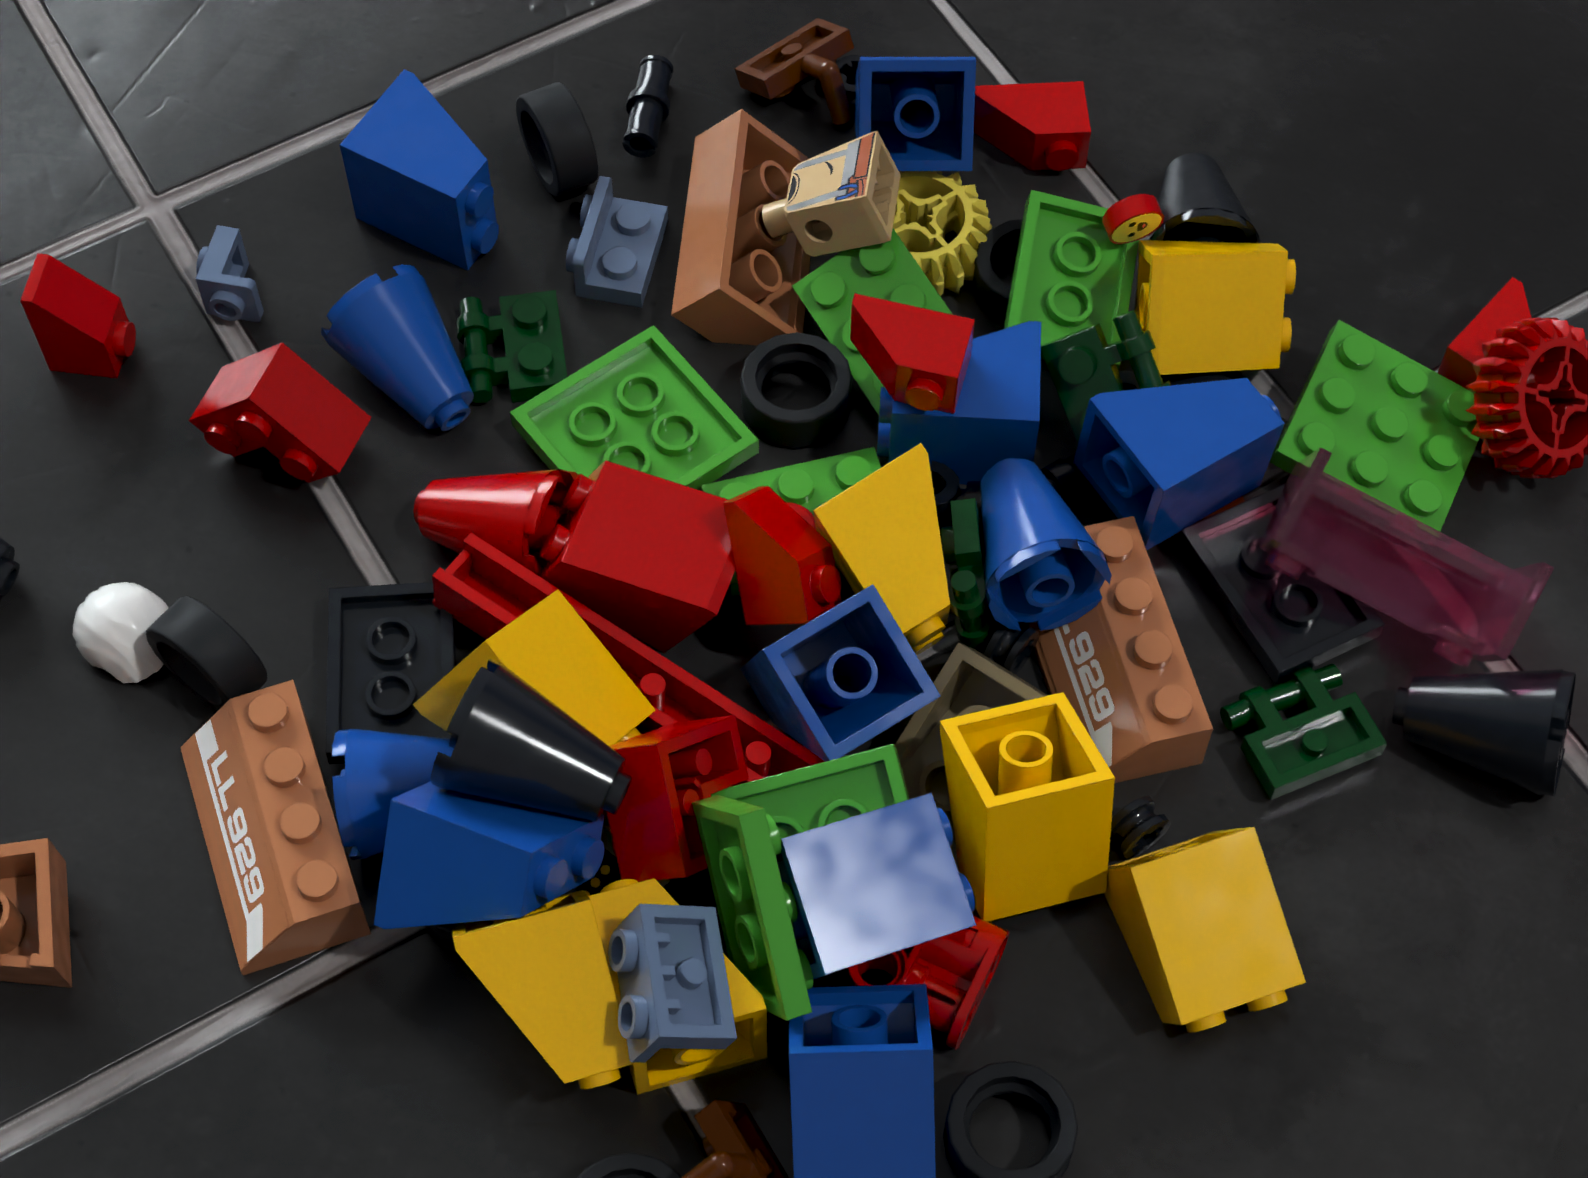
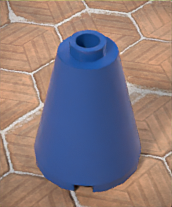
M404 264L393 266L398 276L382 281L378 274L375 273L346 292L333 305L326 315L332 326L330 330L322 327L321 335L335 352L426 429L440 427L442 431H447L456 427L470 414L471 409L468 406L472 402L474 394L425 278L420 275L415 266Z
M1008 458L997 462L985 473L980 484L985 597L994 619L1009 629L1020 631L1018 622H1037L1040 631L1055 629L1078 620L1095 608L1101 601L1102 596L1099 589L1106 580L1110 585L1112 575L1106 556L1034 462L1021 458Z
M345 729L335 733L332 757L345 755V769L341 770L339 776H332L335 810L344 848L352 847L349 854L351 860L366 859L384 852L391 799L431 781V773L437 753L441 752L449 757L452 755L454 748L449 746L450 739L361 729Z

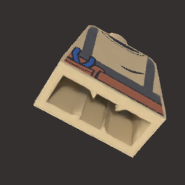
M878 130L798 163L792 169L787 198L766 204L762 208L763 222L769 235L776 238L794 232L805 253L813 257L891 241L901 174Z

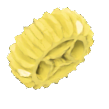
M899 171L901 176L893 229L940 296L943 294L944 288L959 293L964 280L973 281L979 243L987 241L986 234L992 229L990 218H988L989 211L986 207V200L978 199L975 184L962 186L959 172L945 177L941 171ZM954 230L957 237L950 243H947L945 235Z

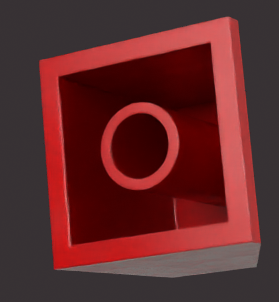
M605 460L588 477L579 474L568 489L562 506L569 509L563 525L557 524L549 533L542 546L540 557L547 561L540 577L617 627L666 653L717 616L736 570L723 502L728 499Z

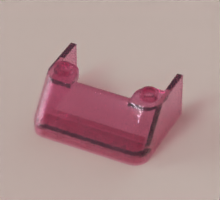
M1321 447L1296 463L1282 490L1259 545L1262 550L1269 554L1265 561L1266 565L1296 580H1299L1303 572L1437 642L1433 649L1435 653L1460 666L1468 667L1472 659L1480 662L1507 660L1554 567L1540 562L1511 569L1323 472L1332 453Z

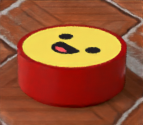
M1136 194L1116 202L1105 212L1102 218V223L1109 240L1114 244H1126L1140 240L1156 231L1164 221V215L1157 198L1149 194Z

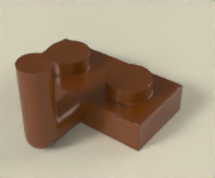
M817 18L734 68L741 88L770 100L789 94L794 90L795 84L808 76L820 80L833 123L836 125L845 124L854 117L839 67L836 64L837 58L854 49L848 28Z
M714 1100L694 1115L705 1134L702 1144L708 1157L681 1178H789L745 1103Z

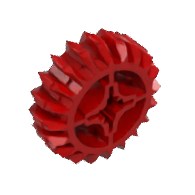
M1535 317L1523 318L1521 321L1513 322V324L1507 325L1505 328L1497 329L1495 338L1482 343L1484 358L1472 363L1477 373L1476 382L1466 386L1474 393V404L1466 411L1476 415L1477 423L1471 434L1484 439L1481 454L1494 458L1495 468L1504 469L1507 472H1511L1512 475H1520L1521 478H1556L1559 475H1566L1567 471H1571L1574 468H1581L1584 457L1588 455V341L1585 339L1584 328L1569 325L1567 320Z

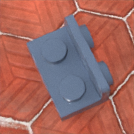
M599 176L594 195L586 194L583 199L580 213V226L583 229L580 238H572L567 249L566 271L574 274L576 296L642 308L667 227L668 206L613 197L612 178Z
M639 903L613 931L608 947L609 963L612 970L617 972L621 997L618 1009V1028L621 1036L627 1039L630 1061L645 1063L660 1048L726 1049L737 1039L716 907Z

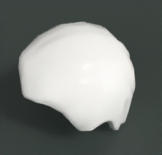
M120 582L99 587L98 590L91 592L77 608L73 624V637L76 641V646L81 655L93 667L106 670L122 683H138L153 673L158 672L164 665L149 645L146 630L169 607L160 597L139 584Z

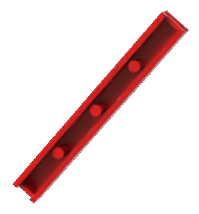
M470 533L464 539V549L445 570L439 567L432 575L434 589L433 605L440 610L441 608L453 615L455 620L484 639L491 637L558 589L473 533ZM559 589L655 708V712L636 726L641 734L672 723L735 715L749 777L748 780L735 785L825 762L798 742Z

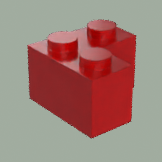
M282 342L222 366L190 417L189 422L204 433L205 440L216 450L235 457L264 447L280 460L281 467L288 474L310 483L340 473L372 417Z
M735 715L672 723L610 746L626 759L622 773L632 777L631 784L617 813L614 815L607 811L612 834L613 851L617 857L621 880L634 879L641 882L652 878L656 880L686 878L707 868L692 802L712 797L711 794L749 779Z

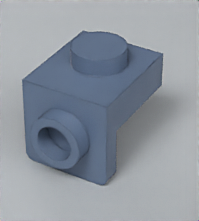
M217 225L209 246L202 247L199 252L196 266V282L207 314L216 315L228 321L241 319L260 322L264 310L256 282L253 279L245 278L249 261L238 228Z

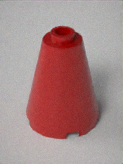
M554 469L435 479L417 495L414 503V519L425 538L459 554L464 549V539L470 533H473L540 576L547 561L540 557V551L552 529L557 524L563 525L569 509L563 507L562 503L568 489L578 474L573 471Z

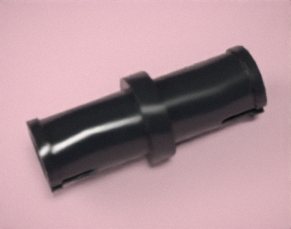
M648 55L641 60L636 88L630 92L626 103L629 119L622 144L625 151L635 157L646 158L656 153L661 123L667 119L670 111V100L667 94L674 67L667 58L660 55Z

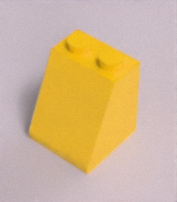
M1139 240L1135 312L1143 332L1149 330L1156 348L1152 349L1151 352L1160 375L1280 368L1281 352H1289L1292 336L1291 319L1283 317L1285 294H1293L1296 282L1295 260L1288 259V251L1281 245L1273 243Z
M920 443L813 510L816 531L832 545L834 561L854 593L857 594L873 584L916 655L929 649L944 637L942 630L948 624L950 598L929 456L923 444Z
M559 589L486 639L413 704L422 716L447 731L451 719L476 673L481 667L487 669L488 660L492 659L505 665L608 746L641 735L636 726L656 711Z
M1064 692L940 720V736L959 873L966 876L972 887L975 897V908L980 918L989 922L1105 893L1107 888L1115 777Z
M1255 827L1212 831L1108 866L1107 888L1104 895L1162 1023L1185 1025L1188 1033L1203 1031L1225 1023L1227 1021L1224 1014L1225 1010L1247 1003L1250 1012L1267 1009L1288 1000L1285 992L1286 989L1306 983Z
M655 878L641 882L634 879L618 880L605 886L600 893L588 896L592 902L618 1007L621 1002L617 972L612 970L608 957L609 941L613 931L639 903L679 905ZM724 953L737 1039L726 1049L660 1048L647 1062H633V1065H629L637 1095L767 1058V1008L764 998Z
M583 890L559 896L521 918L465 922L452 925V938L456 952L564 1084L578 1080L580 1089L603 1086L621 1078L619 1068L633 1065V1062L629 1059L627 1039L621 1036L618 1028L619 1007L592 902Z

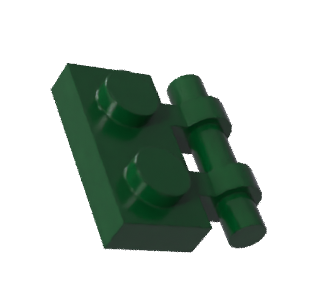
M556 290L500 296L501 315L496 316L484 314L482 301L477 297H466L460 301V316L456 319V333L459 342L464 344L465 357L462 359L461 365L474 394L473 402L486 403L493 398L492 386L507 384L510 387L512 403L529 401L567 378ZM504 343L506 357L493 358L488 355L487 344Z
M1135 310L1113 318L1120 337L1118 342L1108 345L1100 323L1041 346L1042 355L1077 442H1079L1090 398L1099 393L1126 390L1115 363L1129 360L1140 389L1171 386L1169 381L1163 382L1151 352L1152 349L1156 348L1149 330L1143 332Z
M976 499L950 501L952 526L941 527L944 558L946 564H949L951 586L948 590L951 611L956 615L955 628L958 639L964 645L983 653L993 636L994 627L993 616L985 597L982 527Z
M1329 664L1317 670H1313L1311 667L1302 668L1290 673L1288 681L1266 690L1260 686L1240 693L1239 701L1220 708L1222 722L1229 731L1247 724L1257 729L1256 732L1244 736L1240 748L1270 800L1381 756L1385 750L1387 742L1356 692L1333 700L1328 693L1341 687L1343 684L1341 673L1334 664ZM1297 704L1307 710L1286 720H1283L1279 714V711Z

